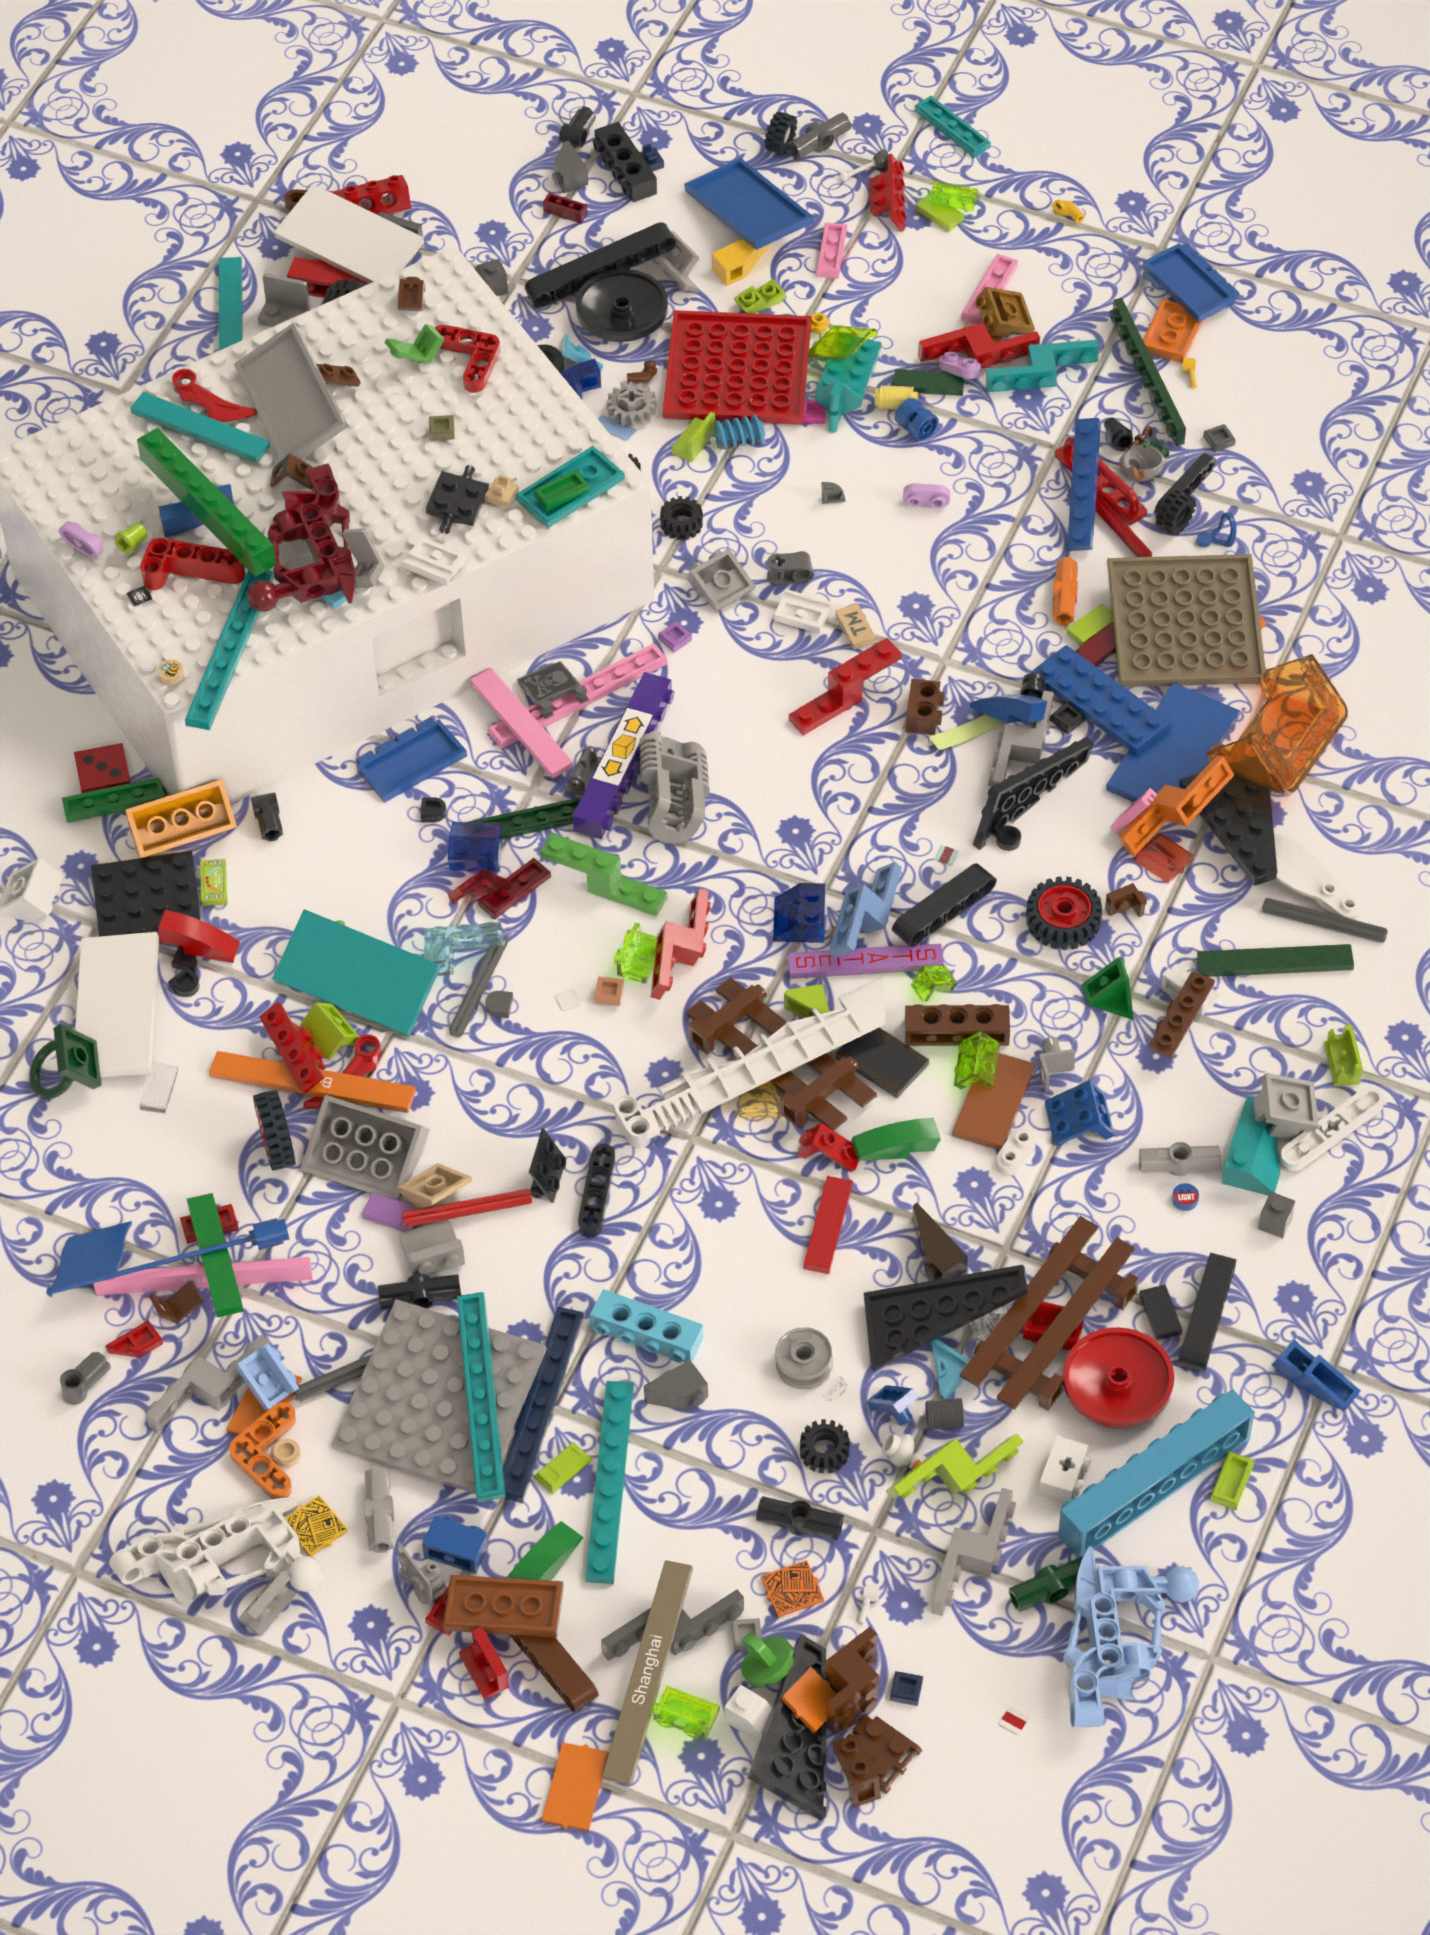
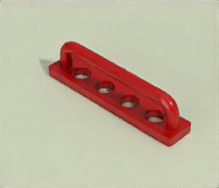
M1075 437L1066 438L1064 445L1056 449L1054 455L1071 473ZM1099 459L1097 492L1128 525H1132L1146 517L1147 509L1139 502L1133 489ZM1105 487L1113 488L1115 491L1111 493H1106L1102 489ZM1125 501L1128 502L1130 505L1127 507H1121L1117 503Z

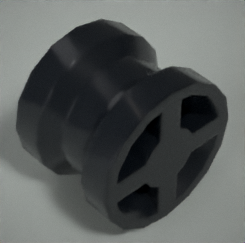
M1037 673L1024 675L1020 694L1042 699L1044 689L1046 688L1045 677Z

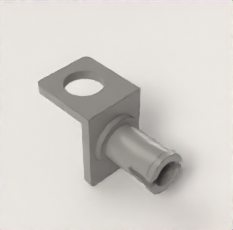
M1052 1036L1053 1045L1049 1037L1043 1040L1042 1045L1045 1053L1039 1054V1074L1045 1092H1049L1050 1073L1071 1071L1075 1068L1074 1050L1061 1051L1059 1040Z

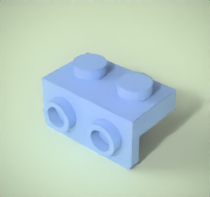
M269 1343L234 1365L264 1411L299 1389L296 1384V1377L290 1370L285 1368L281 1362L279 1352L274 1347H271Z

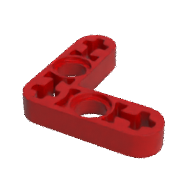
M449 325L434 327L445 339L439 349L472 355L463 374L464 388L471 393L482 391L500 354L499 338L493 334ZM463 339L472 340L469 344L460 343ZM486 361L488 362V364H486L485 366H478L476 365V362Z

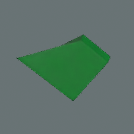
M1117 957L1081 985L1089 1006L1134 1020L1129 977L1123 959Z

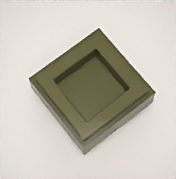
M454 415L429 416L430 440L455 439Z

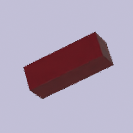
M550 192L543 200V212L580 224L588 215L587 204Z

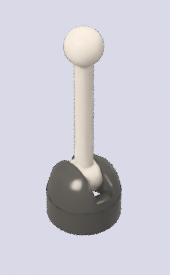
M883 149L874 155L873 162L848 173L842 172L839 176L840 180L846 181L848 177L873 166L879 169L887 168L888 152Z

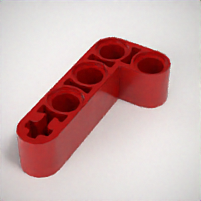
M156 538L150 541L140 564L143 584L149 590L161 589L165 585L169 573L228 584L241 583L246 576L245 566L228 549L166 538Z

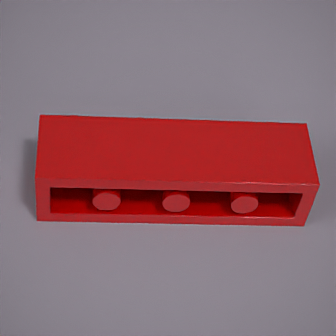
M294 257L287 273V278L307 283L309 296L320 298L325 297L330 285L334 284V281L353 279L356 282L365 283L364 285L369 284L326 262Z

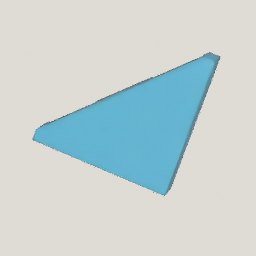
M569 334L564 335L561 355L600 374L603 364L590 358L592 355L580 344L576 347L570 341Z
M936 1339L932 1341L931 1345L941 1400H948L964 1381L960 1377V1373L970 1360Z

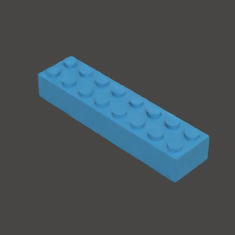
M1233 1389L1226 1394L1221 1393L1217 1395L1209 1406L1204 1409H1197L1189 1420L1183 1424L1178 1423L1173 1426L1166 1436L1162 1439L1156 1438L1142 1453L1133 1454L1126 1461V1464L1119 1469L1114 1468L1110 1470L1102 1481L1098 1484L1093 1483L1089 1485L1081 1496L1075 1500L1072 1498L1066 1501L1060 1511L1058 1537L1077 1558L1083 1556L1089 1546L1095 1550L1225 1458L1228 1451L1233 1452L1249 1441L1255 1411Z

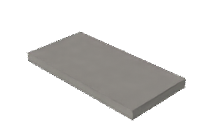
M294 323L234 363L281 460L289 453L299 459H303L348 428L310 350Z

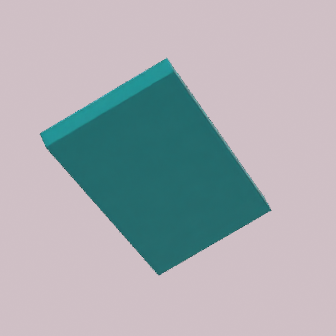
M303 909L272 979L410 1037L441 966Z

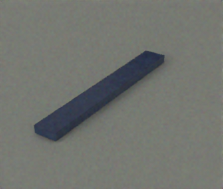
M557 1307L545 1343L547 1350L531 1385L503 1469L506 1498L502 1499L519 1503L524 1502L584 1319V1312Z

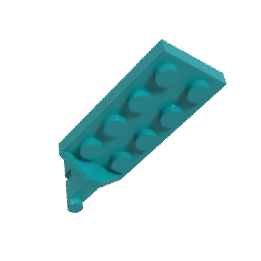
M836 335L815 392V400L830 411L829 432H837L842 415L861 407L881 352L882 342L855 338L848 335Z

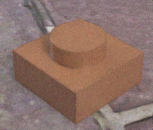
M598 976L594 996L595 1003L620 1006L624 979Z

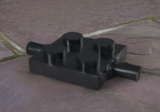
M467 465L462 476L441 471L427 503L426 514L437 516L443 520L439 528L441 533H444L445 530V534H448L453 523H462L474 527L484 503L485 494L489 489V484L472 479L475 472L473 466L470 468V465Z

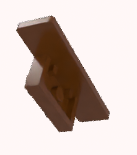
M1195 971L1190 973L1175 1001L1172 1000L1170 1002L1165 1018L1159 1021L1155 1035L1149 1043V1050L1168 1058L1174 1056L1214 987V979Z

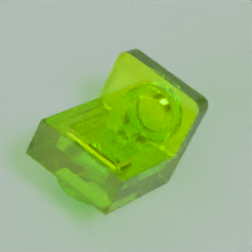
M945 965L922 966L911 982L912 988L921 1001H928L935 991H953L958 984Z

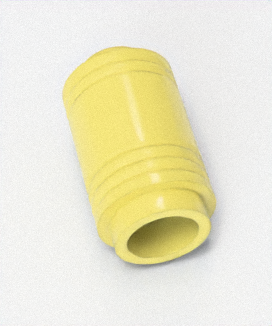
M880 386V388L875 389V407L897 410L908 398L913 397L918 400V392H914V387Z

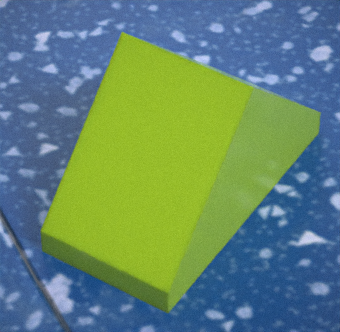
M823 984L788 989L784 992V1008L803 1019L814 1016L812 1013L813 1009H817L820 1014L830 1012Z

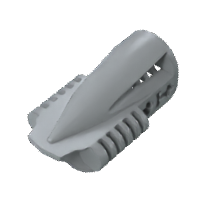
M652 731L643 735L639 740L641 777L649 789V831L655 839L663 843H682L695 835L705 817V797L710 792L707 754L704 748L696 742L681 743L661 736L660 731Z

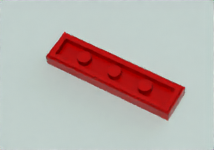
M827 1176L803 1269L830 1274L853 1188L852 1180Z

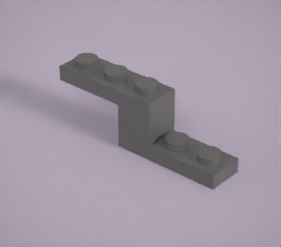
M736 1589L692 1619L682 1609L671 1646L672 1653L677 1655L681 1651L686 1652L690 1650L704 1636L713 1635L721 1625L740 1617L744 1611V1596L740 1591ZM651 1608L601 1639L602 1654L608 1661L614 1657L623 1656L631 1646L639 1641L641 1642Z

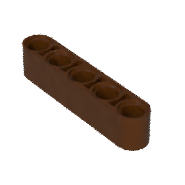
M510 1635L571 1711L577 1712L599 1696L594 1683L556 1637Z

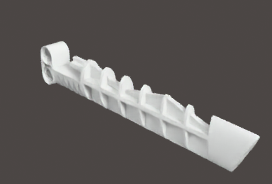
M879 977L838 997L843 1007L842 1009L820 1014L817 1009H813L812 1013L814 1016L792 1022L788 1021L786 1025L769 1038L764 1034L759 1035L762 1043L745 1056L737 1046L734 1047L733 1052L737 1060L715 1065L709 1059L706 1061L708 1066L706 1068L680 1073L679 1078L658 1087L661 1098L664 1101L645 1110H642L634 1097L630 1095L620 1096L614 1105L615 1119L628 1143L634 1148H645L651 1142V1138L660 1135L661 1130L668 1131L669 1126L676 1127L678 1122L684 1123L688 1117L695 1118L696 1113L703 1114L885 1025L883 977ZM626 1109L632 1111V1112L627 1113V1114H626V1113H622V1111H623V1110H626ZM637 1130L644 1131L642 1134H635L633 1132Z

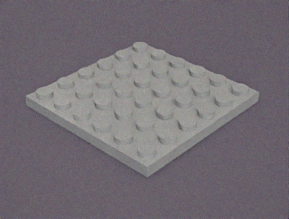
M397 1299L395 1300L332 1441L333 1449L476 1494L459 1318ZM489 1328L502 1454L547 1348L544 1344Z

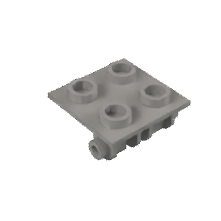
M398 1542L399 1555H397V1559L401 1565L399 1569L400 1575L407 1584L411 1582L416 1588L414 1592L418 1600L422 1604L427 1603L430 1609H432L434 1606L433 1601L440 1598L445 1591L441 1565L437 1562H430L419 1568L403 1545Z

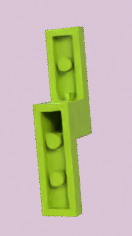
M1018 1433L1012 1435L974 1463L957 1438L939 1448L885 1491L891 1500L899 1496L905 1499L916 1490L914 1485L922 1480L925 1483L938 1473L952 1494L960 1491L966 1494L978 1485L975 1481L982 1475L986 1478L998 1469L996 1464L1004 1459L1007 1462L1019 1453L1017 1447L1024 1443Z

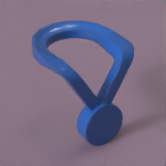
M1230 512L1223 513L1219 526L1210 534L1206 532L1199 533L1196 543L1201 547H1208L1211 543L1231 547L1237 533L1233 514ZM1227 518L1230 523V535L1227 541L1214 538L1222 530Z

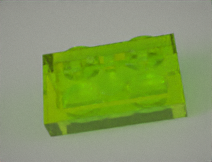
M933 181L929 202L932 205L974 211L975 202L979 201L980 191L977 188Z
M635 922L632 929L627 930L623 942L624 946L622 950H617L614 964L617 965L618 976L646 984L654 968L657 937L641 932L639 923Z

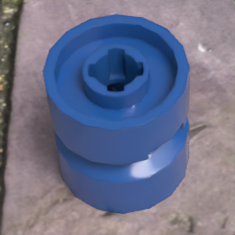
M913 397L908 398L898 407L894 418L896 423L903 429L908 430L909 434L918 441L928 439L935 432L939 424L938 417Z

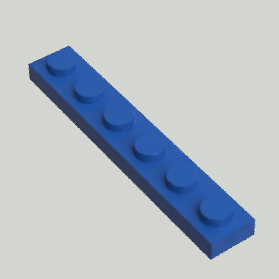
M1099 418L1076 419L1067 539L1069 551L1093 550L1101 421Z

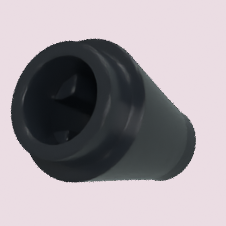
M1114 417L1108 418L1105 421L1104 427L1113 447L1121 450L1128 448L1133 442L1132 431Z

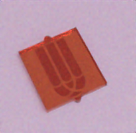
M1159 833L1134 857V861L1169 884L1179 873L1184 872V868L1194 859L1195 855L1162 833Z

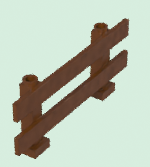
M731 977L716 988V992L729 1003L715 1012L700 1000L686 1011V1015L693 1020L688 1024L689 1041L706 1055L715 1049L714 1040L716 1039L732 1052L733 1048L737 1046L744 1056L758 1046L756 1043L734 1027L745 1016L770 1035H773L786 1025L787 1022L763 1003V999L767 994L761 985H751L745 989ZM827 1053L806 1063L820 1074L809 1085L791 1071L770 1080L774 1086L784 1093L780 1098V1114L798 1129L806 1124L807 1113L833 1131L847 1121V1116L826 1100L837 1089L862 1108L877 1097V1093L855 1076V1071L859 1067L852 1057H843L837 1062Z
M1079 1216L1060 1243L1055 1242L1051 1247L1048 1259L1027 1285L1028 1294L1016 1299L985 1341L981 1340L977 1344L973 1353L974 1356L962 1370L960 1377L979 1387L993 1369L1009 1379L997 1395V1400L1016 1410L1030 1391L1039 1397V1406L1049 1411L1063 1392L1064 1378L1057 1373H1054L1049 1378L1043 1372L1103 1292L1113 1296L1114 1306L1122 1311L1137 1293L1138 1277L1131 1273L1126 1278L1117 1274L1135 1251V1247L1116 1237L1100 1260L1096 1262L1081 1253V1251L1098 1230V1226ZM1067 1270L1084 1279L1023 1362L1006 1352Z

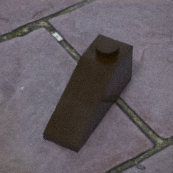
M915 1203L913 1205L912 1220L924 1270L928 1278L932 1281L960 1276L967 1271L968 1256L918 1203Z

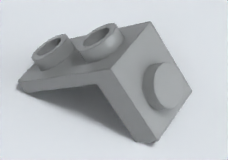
M345 529L343 536L358 563L355 567V588L374 587L385 566L366 529Z

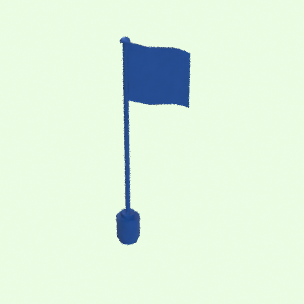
M274 1218L252 1224L253 1230L248 1231V1237L118 1271V1268L123 1259L125 1239L132 1221L72 1236L65 1242L61 1253L59 1272L52 1288H47L46 1294L49 1297H53L55 1293L250 1241L252 1247L258 1245L259 1250L284 1244L283 1241L290 1239L285 1219L278 1220Z

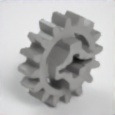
M630 382L629 386L621 383L620 389L614 387L613 393H608V400H606L609 417L613 416L614 422L621 420L622 426L627 422L630 423L631 427H634L635 422L643 425L644 419L650 421L651 415L656 414L657 399L655 398V392H650L649 386L642 388V383H639L637 386H634L633 382Z

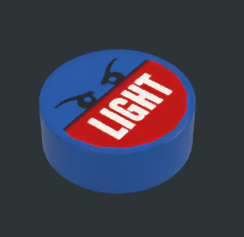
M1182 1183L1174 1188L1172 1203L1176 1208L1189 1211L1198 1205L1199 1191L1195 1186Z

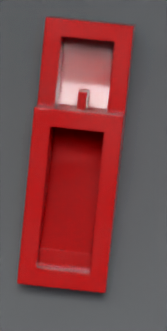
M169 910L164 911L158 928L159 942L183 946V954L234 963L240 941L211 924Z

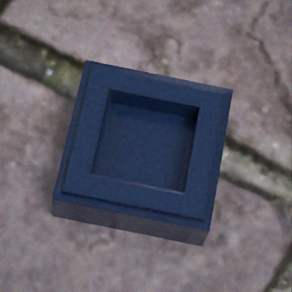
M895 1671L890 1701L918 1706L924 1676Z

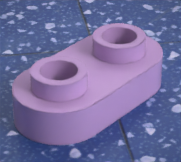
M946 352L939 358V368L942 371L966 379L978 378L981 375V365L975 359L958 356L955 352Z
M912 483L906 485L903 489V501L912 507L942 508L950 503L951 492L943 485Z
M67 521L59 528V534L62 539L87 557L95 559L103 552L102 540L96 534H91L84 530L78 523Z

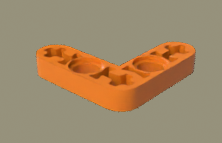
M288 1402L275 1404L233 1439L229 1445L232 1461L272 1499L288 1498L292 1492L289 1476L263 1452L295 1424V1408ZM281 1412L283 1415L288 1413V1419L283 1417L279 1419L278 1413ZM260 1428H267L270 1430V1435L267 1438L260 1439L255 1436V1432ZM237 1448H246L247 1454L251 1459L248 1461V1458L244 1453H237ZM258 1463H264L268 1466V1470L263 1474H256L253 1471V1467ZM272 1476L277 1484L281 1485L284 1483L283 1490L280 1488L274 1489V1483L270 1479Z

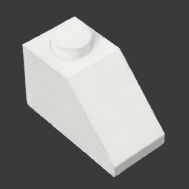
M740 1685L725 1705V1722L760 1743L772 1707L764 1698Z

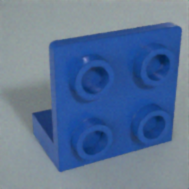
M1091 1080L1083 1082L1045 1101L1053 1141L1057 1146L1091 1130L1094 1133H1098L1105 1140L1115 1136L1105 1092Z

